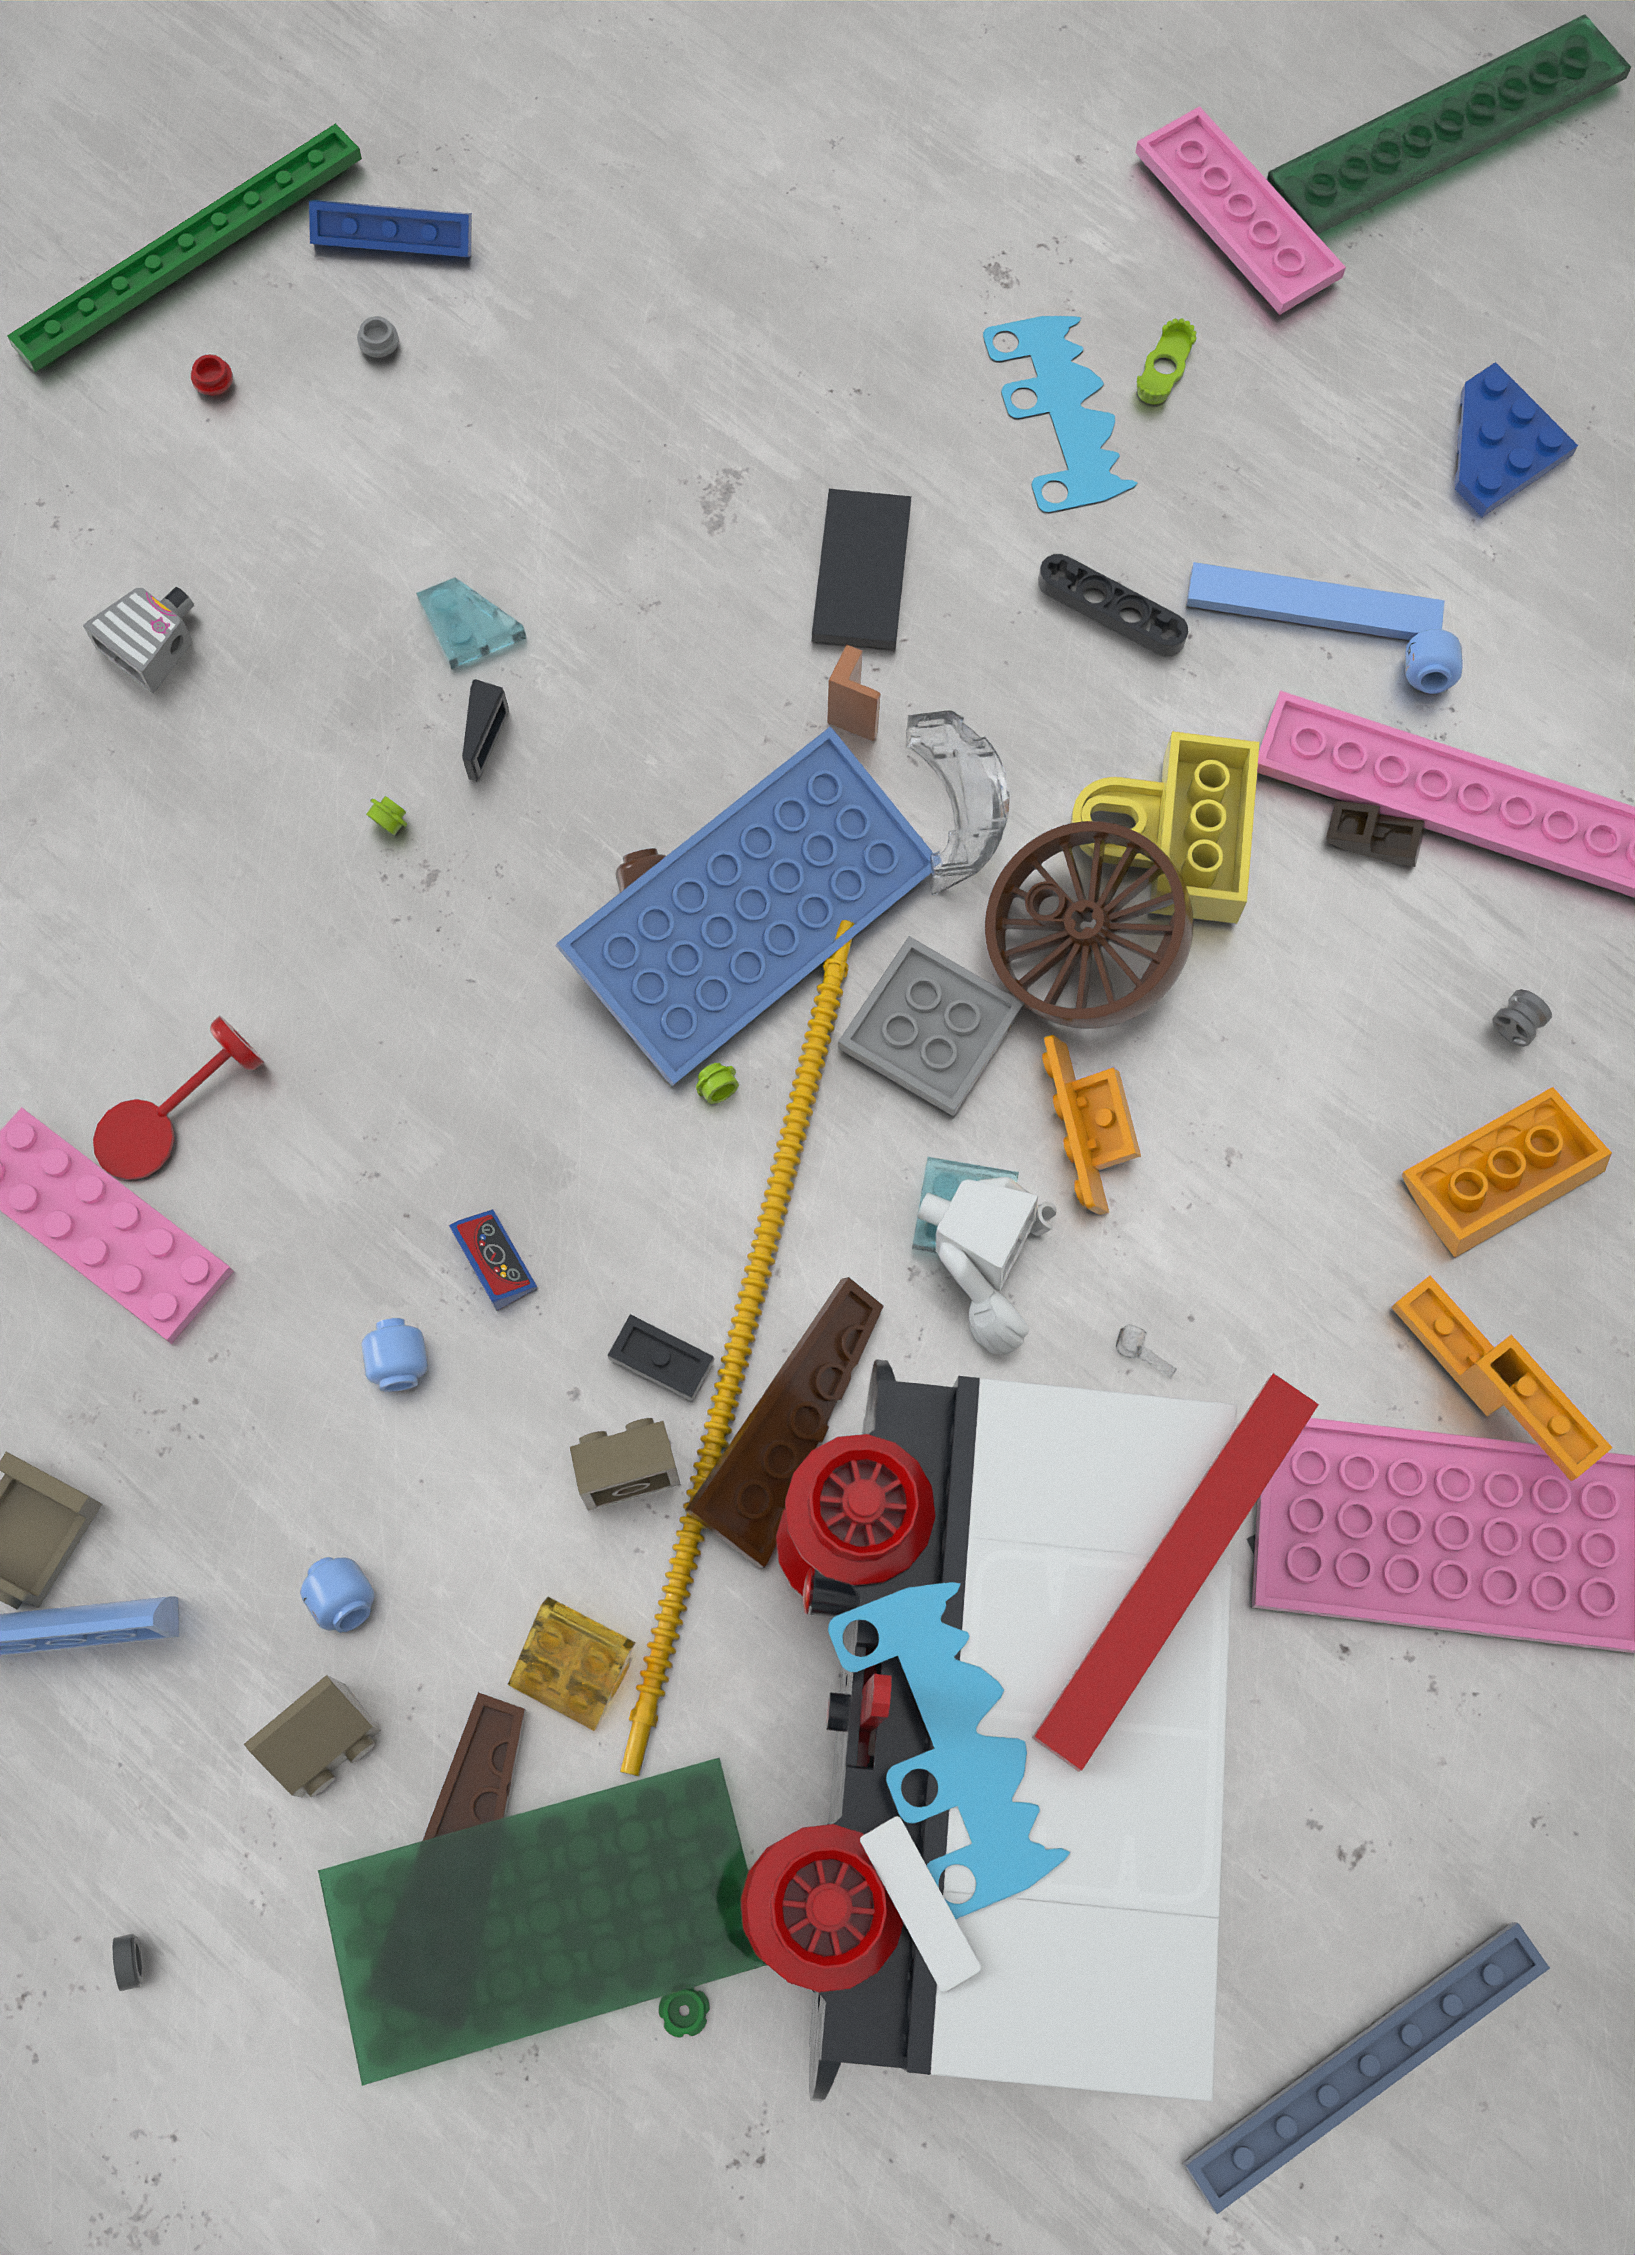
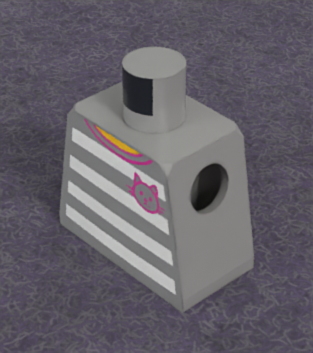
M178 587L173 588L161 601L144 588H135L88 620L83 627L97 650L153 694L191 645L192 638L181 618L194 607V603Z

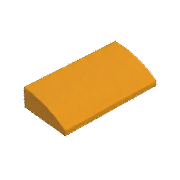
M1551 1087L1403 1171L1402 1178L1433 1230L1456 1258L1605 1172L1612 1152L1555 1088Z

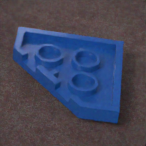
M1496 362L1465 382L1460 399L1462 412L1458 429L1457 454H1459L1458 471L1455 475V490L1481 517H1484L1573 456L1578 445Z

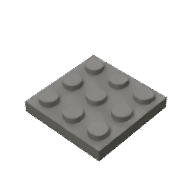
M908 936L839 1039L838 1049L951 1116H954L1023 1010L1024 1005L1009 993Z

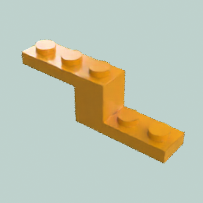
M1431 1275L1391 1307L1486 1416H1489L1504 1405L1570 1481L1577 1479L1612 1449V1446L1512 1334L1494 1347Z

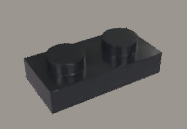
M631 1314L607 1355L609 1360L693 1402L714 1362V1356Z

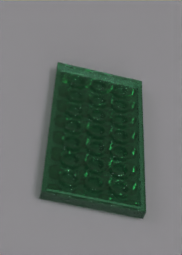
M720 1758L318 1870L362 2086L767 1965L756 1956L743 1930L741 1896L747 1879L748 1868Z

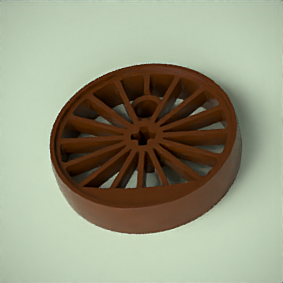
M1083 821L1062 825L1039 835L1022 847L1011 858L997 878L989 897L985 917V937L988 953L997 975L1007 990L1028 1010L1041 1018L1059 1025L1080 1029H1096L1121 1024L1139 1016L1154 1006L1171 989L1180 976L1191 949L1193 911L1190 896L1182 876L1171 859L1155 843L1142 834L1122 825L1102 821ZM1095 843L1089 897L1087 900L1072 848ZM1115 844L1127 847L1099 898L1105 845ZM1061 851L1064 852L1078 899L1076 902L1069 898L1042 866L1044 861ZM1141 853L1154 862V865L1113 899L1136 854ZM1034 870H1037L1046 880L1032 886L1028 893L1019 889ZM1165 874L1172 891L1171 893L1120 910L1160 875ZM1051 896L1059 897L1058 908L1052 914L1041 915L1039 913V907L1043 900ZM1015 897L1025 901L1026 910L1033 919L1007 918ZM1174 904V913L1169 925L1121 923ZM1094 919L1096 922L1093 929L1090 927L1082 929L1080 927L1083 921L1091 922ZM1007 929L1060 931L1006 951L1005 931ZM1116 934L1160 935L1164 937L1157 952L1154 953ZM1109 941L1151 961L1141 979L1136 976L1108 943ZM1061 944L1020 980H1017L1010 965L1011 961ZM1102 947L1136 985L1131 993L1116 1000L1102 953ZM1094 953L1108 1004L1087 1008L1092 955ZM1068 955L1044 1001L1027 992V989ZM1081 958L1076 1008L1056 1006L1058 998Z

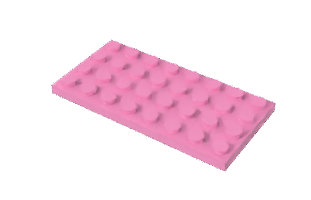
M1310 1418L1257 1500L1251 1607L1635 1653V1456L1606 1453L1577 1479L1570 1481L1538 1444Z

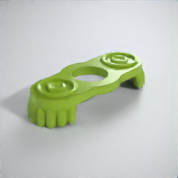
M1175 318L1172 322L1168 321L1166 325H1163L1162 336L1155 350L1151 351L1147 356L1142 376H1137V393L1145 403L1154 405L1164 402L1175 382L1179 381L1183 376L1186 366L1185 361L1192 345L1195 344L1197 339V332L1194 331V325H1190V321H1185L1183 318L1178 321ZM1159 358H1168L1176 364L1177 369L1170 374H1162L1154 368L1153 363Z

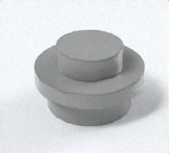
M375 316L366 319L361 324L357 334V341L360 349L366 355L384 357L391 354L397 348L399 337L394 325L383 317Z

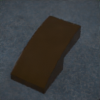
M1336 800L1326 841L1352 853L1385 862L1416 867L1425 831L1424 820L1380 815V806Z

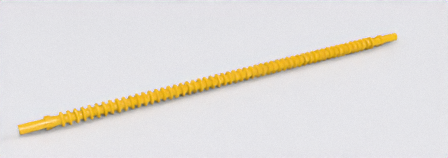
M842 920L835 940L855 924L848 920ZM852 939L833 953L829 959L827 958L824 961V980L822 984L817 986V991L820 995L814 997V1003L817 1007L812 1008L810 1012L814 1019H810L807 1022L811 1031H807L804 1034L808 1043H804L801 1046L805 1055L798 1057V1062L802 1067L795 1069V1074L799 1079L792 1081V1086L796 1090L789 1093V1098L793 1102L786 1105V1110L790 1114L783 1117V1123L787 1126L779 1131L783 1140L776 1142L780 1152L773 1154V1159L777 1164L770 1166V1171L774 1176L767 1179V1184L771 1188L764 1191V1197L768 1200L760 1204L764 1214L757 1216V1221L761 1226L754 1229V1234L758 1236L757 1240L751 1241V1247L755 1250L747 1255L751 1265L744 1267V1272L748 1274V1277L741 1279V1285L745 1289L737 1293L741 1303L734 1306L738 1316L731 1318V1323L735 1325V1328L727 1332V1335L732 1338L731 1342L724 1344V1349L728 1351V1354L721 1357V1362L725 1364V1367L717 1371L721 1381L714 1383V1388L718 1390V1394L710 1398L715 1406L707 1410L711 1420L704 1423V1428L708 1430V1433L700 1437L704 1447L697 1450V1455L701 1457V1460L693 1464V1467L697 1470V1474L690 1477L694 1487L686 1491V1494L690 1497V1502L722 1456V1448L729 1446L728 1441L725 1440V1436L732 1433L728 1423L736 1419L735 1415L731 1412L733 1408L739 1407V1402L735 1400V1396L742 1394V1389L738 1387V1384L746 1380L745 1375L742 1374V1369L749 1367L745 1357L752 1354V1349L748 1345L756 1340L752 1330L759 1328L755 1318L762 1315V1311L758 1308L759 1304L765 1303V1297L761 1293L769 1289L765 1279L772 1277V1272L768 1270V1267L775 1264V1259L771 1257L772 1253L778 1252V1246L774 1242L782 1238L778 1228L785 1226L781 1216L788 1214V1209L784 1204L791 1201V1196L787 1192L794 1189V1184L790 1180L797 1177V1171L793 1168L801 1163L797 1154L804 1151V1147L800 1142L807 1139V1135L803 1130L810 1127V1122L806 1118L813 1115V1110L809 1106L816 1103V1098L812 1094L819 1091V1086L815 1082L822 1079V1074L818 1070L825 1067V1062L821 1058L828 1055V1050L824 1046L831 1043V1038L827 1034L834 1031V1026L831 1022L837 1020V1014L834 1010L840 1008V1002L837 998L843 996V990L840 986L843 978L847 977L849 965L846 962ZM684 1503L683 1509H686L689 1503ZM688 1513L686 1516L679 1518L680 1523L683 1524V1529L676 1531V1536L680 1538L679 1544L672 1545V1549L676 1551V1556L669 1559V1564L673 1565V1569L671 1572L665 1573V1577L669 1579V1584L662 1586L661 1590L666 1593V1596L658 1601V1605L662 1607L661 1613L654 1615L655 1620L658 1621V1626L650 1630L655 1635V1639L653 1642L647 1643V1647L651 1649V1654L643 1658V1661L647 1663V1669L641 1670L639 1673L644 1678L643 1684L636 1686V1690L640 1692L638 1701H636L635 1708L631 1710L629 1716L632 1726L620 1772L638 1777L651 1727L656 1728L658 1716L656 1713L659 1697L666 1695L661 1686L663 1683L669 1682V1677L665 1675L666 1668L673 1667L672 1662L668 1661L670 1654L676 1653L672 1643L674 1640L680 1639V1635L676 1633L677 1626L684 1624L679 1615L681 1612L687 1611V1607L683 1605L684 1598L691 1596L690 1592L686 1589L688 1584L694 1583V1578L690 1577L691 1570H697L698 1568L697 1564L694 1563L695 1556L701 1555L697 1545L705 1541L704 1536L700 1534L702 1529L707 1528Z

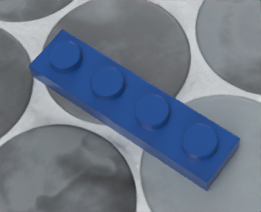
M320 200L309 201L310 244L459 257L471 256L472 213Z

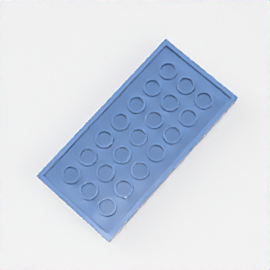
M830 726L557 942L556 947L667 1082L673 1086L942 865V863ZM842 920H848L855 924L835 940Z

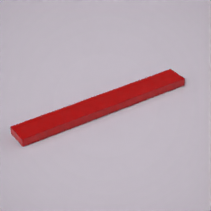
M1274 1373L1267 1379L1032 1736L1035 1741L1078 1772L1083 1770L1319 1406L1318 1403Z

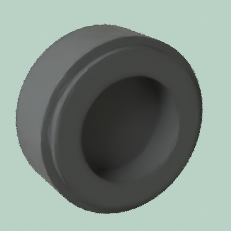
M134 1934L115 1937L113 1939L112 1951L119 1991L138 1988L143 1982L142 1956L138 1938Z

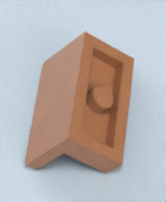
M846 644L829 678L827 723L874 741L878 734L881 694L874 689L861 685L863 651Z

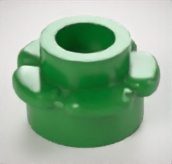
M688 1983L677 1984L672 1987L669 1995L665 1994L661 1998L659 2016L664 2019V2029L670 2035L678 2038L683 2037L684 2034L695 2036L707 2024L705 2016L710 2010L708 1998L703 1991L694 1990L693 1985ZM683 2005L689 2008L687 2016H682L679 2012L680 2007Z

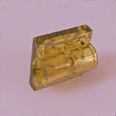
M547 1597L538 1610L507 1685L595 1731L628 1671L632 1661L630 1655L636 1642Z

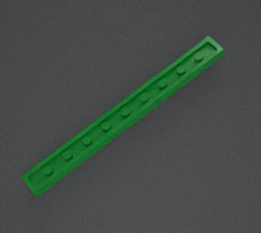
M335 123L7 335L12 347L34 372L38 371L362 159L360 148Z

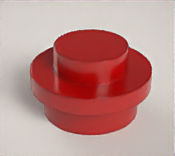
M208 354L199 357L194 362L191 371V381L199 393L214 396L225 392L231 386L233 373L227 362L216 355Z

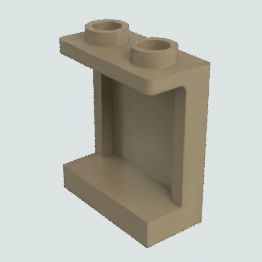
M6 1451L0 1460V1471L4 1473L0 1480V1601L17 1610L23 1602L39 1608L101 1508L102 1503Z

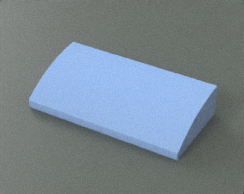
M175 1596L0 1614V1656L179 1637L178 1597Z

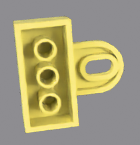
M1172 731L1164 754L1161 782L1123 777H1107L1094 781L1086 786L1078 795L1073 807L1071 823L1092 821L1090 815L1096 811L1130 815L1136 823V826L1131 829L1142 834L1162 849L1179 871L1190 896L1193 918L1237 924L1247 903L1260 742ZM1095 843L1079 845L1087 855L1093 858ZM1106 844L1103 862L1118 865L1127 847ZM1138 853L1130 866L1150 869L1154 862ZM1165 874L1160 875L1152 882L1150 900L1172 892ZM1174 904L1150 913L1173 916Z

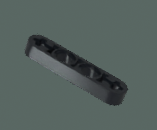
M1053 554L1042 561L1038 585L1047 596L1164 657L1174 656L1183 649L1189 631L1185 619L1180 615L1069 556ZM1059 571L1065 574L1064 577L1058 578L1057 581L1051 579V575H1056ZM1076 580H1079L1076 591H1072L1071 587L1075 586ZM1089 588H1097L1105 594L1106 598L1102 602L1092 603L1085 599L1083 592ZM1127 607L1135 608L1140 611L1142 619L1138 622H1127L1120 616V611ZM1149 619L1155 620L1154 625L1151 624L1150 630L1147 631ZM1168 629L1175 632L1174 636H1170L1168 640L1161 637V634L1166 633Z

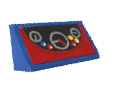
M493 1209L458 1220L449 1225L496 1311L537 1289V1285Z

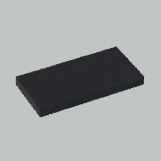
M829 488L812 627L813 642L896 649L912 496Z

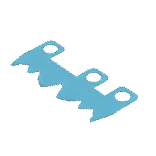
M1040 316L991 326L983 332L989 356L995 361L1031 355L1038 377L1007 383L1002 387L1001 393L1008 414L1013 418H1023L1050 412L1069 470L1041 475L1033 479L1032 488L1038 507L1044 512H1054L1105 501L1138 484L1133 480H1123L1117 475L1111 474L1109 470L1120 455L1114 451L1101 449V446L1112 434L1115 415L1081 406V403L1099 390L1104 383L1089 368L1071 361L1084 350L1082 346L1064 338L1069 331V327L1079 323L1081 317ZM1001 331H1009L1017 336L1019 344L1012 352H1000L993 345V337ZM1018 388H1029L1036 393L1037 403L1030 409H1019L1011 401L1012 393ZM1049 481L1062 482L1068 489L1067 498L1060 503L1048 502L1042 496L1044 484Z
M949 1582L908 1587L837 1615L830 1621L828 1632L842 1667L849 1672H858L895 1656L899 1657L935 1749L893 1765L887 1772L886 1781L898 1813L907 1823H917L958 1806L972 1844L934 1859L926 1865L938 1888L941 1873L951 1865H963L973 1873L976 1880V1889L971 1899L962 1904H954L945 1899L955 1919H958L1030 1888L1062 1863L1070 1852L1062 1848L1046 1850L1043 1845L1030 1841L1028 1836L1040 1812L1039 1806L1032 1803L1012 1802V1797L1025 1772L1027 1755L1025 1741L1018 1738L984 1736L976 1731L979 1722L1001 1698L1004 1689L996 1679L981 1667L954 1658L967 1643L970 1636L966 1631L941 1622V1616L946 1608L945 1602L958 1592L961 1584ZM855 1620L869 1621L878 1631V1646L868 1656L858 1657L852 1655L843 1644V1632L846 1626ZM914 1769L929 1771L938 1783L937 1796L928 1806L914 1807L902 1795V1780L908 1772Z

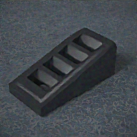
M477 679L472 681L462 753L468 779L476 782L480 779L509 713L503 687Z

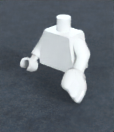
M1009 1177L978 1181L963 1180L952 1201L927 1193L918 1212V1219L938 1226L936 1231V1252L957 1283L972 1299L969 1309L972 1335L979 1344L992 1354H1008L1018 1349L1029 1332L1028 1325L1006 1297L996 1290H1001L1029 1232L1040 1236L1052 1230V1225L1045 1220L1056 1216L1057 1212L1056 1206L1051 1202H1043L1037 1205L1038 1196L1029 1193Z

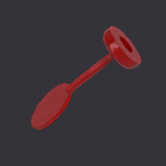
M219 1015L210 1025L211 1034L223 1049L163 1104L158 1107L152 1102L140 1099L123 1101L109 1109L98 1122L93 1137L94 1155L100 1166L111 1175L121 1179L135 1180L146 1178L159 1170L169 1158L174 1144L173 1124L168 1114L231 1056L242 1067L250 1071L258 1069L264 1063V1060L256 1050L223 1017Z

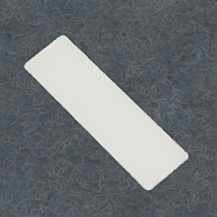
M896 1816L860 1838V1842L939 1989L942 1992H946L980 1972L981 1965L901 1818Z

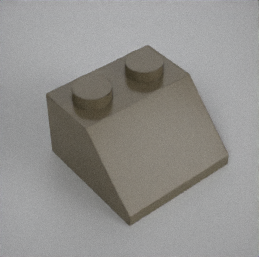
M653 1418L639 1419L628 1423L625 1426L626 1431L610 1436L607 1435L606 1431L589 1433L579 1438L580 1444L570 1447L579 1495L588 1511L681 1485L664 1421L654 1423Z
M326 1675L244 1743V1746L292 1796L302 1798L308 1793L312 1798L326 1789L335 1780L336 1777L332 1772L348 1759L351 1763H354L366 1755L375 1746L376 1743L372 1738L381 1729L346 1684Z

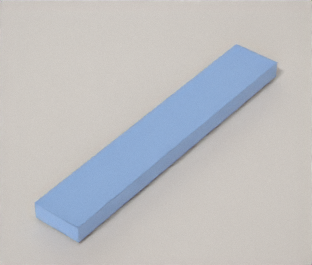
M1193 562L1186 606L1411 640L1418 633L1429 629L1442 630L1445 600Z

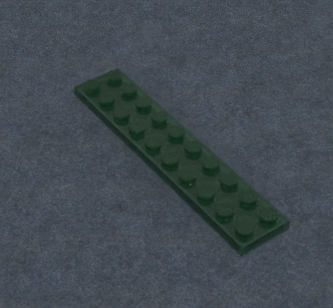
M1584 14L1270 170L1266 180L1318 235L1626 79L1631 66Z

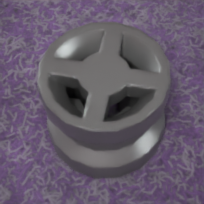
M1520 989L1516 990L1508 999L1509 1006L1500 1009L1492 1020L1495 1029L1501 1036L1515 1045L1524 1047L1534 1040L1536 1029L1544 1027L1550 1021L1552 1012L1539 996L1530 991Z

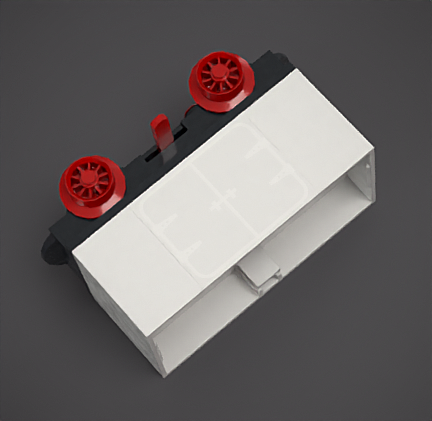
M876 1359L871 1372L862 1434L836 1437L815 1448L793 1473L785 1499V1509L776 1534L778 1563L791 1588L803 1597L804 1612L808 1614L810 1606V1615L835 1617L908 1587L949 1582L961 1583L958 1592L945 1602L946 1608L941 1616L942 1623L966 1631L970 1636L967 1643L954 1658L981 1667L996 1679L1004 1689L1001 1698L982 1718L976 1731L984 1736L1018 1738L1025 1741L1027 1750L1025 1772L1012 1797V1802L1032 1803L1039 1806L1040 1812L1028 1836L1030 1841L1043 1845L1046 1850L1062 1848L1070 1852L1062 1863L1030 1888L956 1919L981 1965V1971L950 1990L942 1992L860 1842V1838L866 1833L896 1816L900 1817L886 1781L888 1770L893 1765L935 1748L898 1656L858 1672H849L842 1667L840 1693H829L826 1730L836 1731L828 1824L802 1827L767 1847L750 1868L741 1896L743 1930L756 1956L788 1983L813 1991L809 2039L810 2101L822 2102L825 2100L834 2083L841 2063L902 2068L907 2073L1213 2102L1232 1540L1082 1771L1078 1772L1035 1741L1032 1736L1236 1428L1237 1404L958 1376L953 1387L899 1382L895 1380L893 1369L888 1360ZM855 1620L846 1626L844 1646L849 1653L858 1657H864L875 1651L879 1643V1634L872 1623L866 1620ZM914 1769L903 1778L901 1792L904 1799L910 1805L925 1807L935 1800L938 1793V1783L929 1771ZM958 1806L917 1823H907L901 1818L926 1865L934 1859L972 1844ZM959 1864L947 1867L939 1878V1890L943 1897L954 1904H962L971 1899L976 1889V1880L971 1870Z

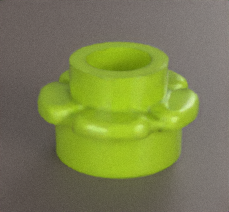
M386 796L381 802L373 798L370 800L373 805L366 813L369 818L394 836L401 826L406 828L407 823L402 819L406 814L403 808Z
M713 1063L705 1067L698 1075L699 1081L696 1084L698 1095L704 1096L709 1104H716L729 1098L739 1087V1083L734 1077L736 1074L735 1068L733 1066H722L721 1063Z

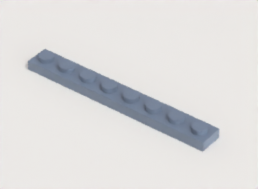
M1512 1922L1193 2155L1183 2165L1213 2212L1216 2214L1220 2213L1541 1976L1550 1967L1520 1924Z

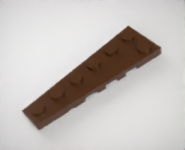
M850 1277L842 1278L685 1509V1512L756 1567L765 1568L777 1544L776 1534L785 1509V1499L793 1473L809 1453L817 1447L818 1443L823 1442L829 1429L827 1423L837 1400H842L851 1380L852 1370L858 1364L884 1307Z
M478 1692L366 1989V1996L456 2029H463L476 1971L526 1709Z

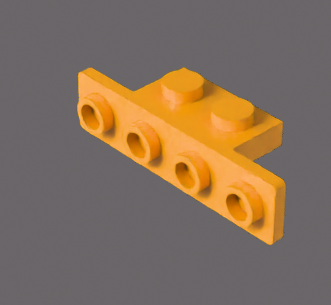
M1054 1035L1044 1038L1047 1052L1042 1054V1059L1047 1074L1050 1078H1054L1057 1094L1053 1095V1104L1058 1117L1065 1122L1068 1136L1063 1139L1064 1148L1069 1160L1075 1163L1079 1178L1074 1181L1075 1192L1082 1206H1086L1087 1209L1098 1215L1109 1213V1208L1099 1170L1141 1157L1120 1072L1113 1067L1076 1080L1067 1044Z

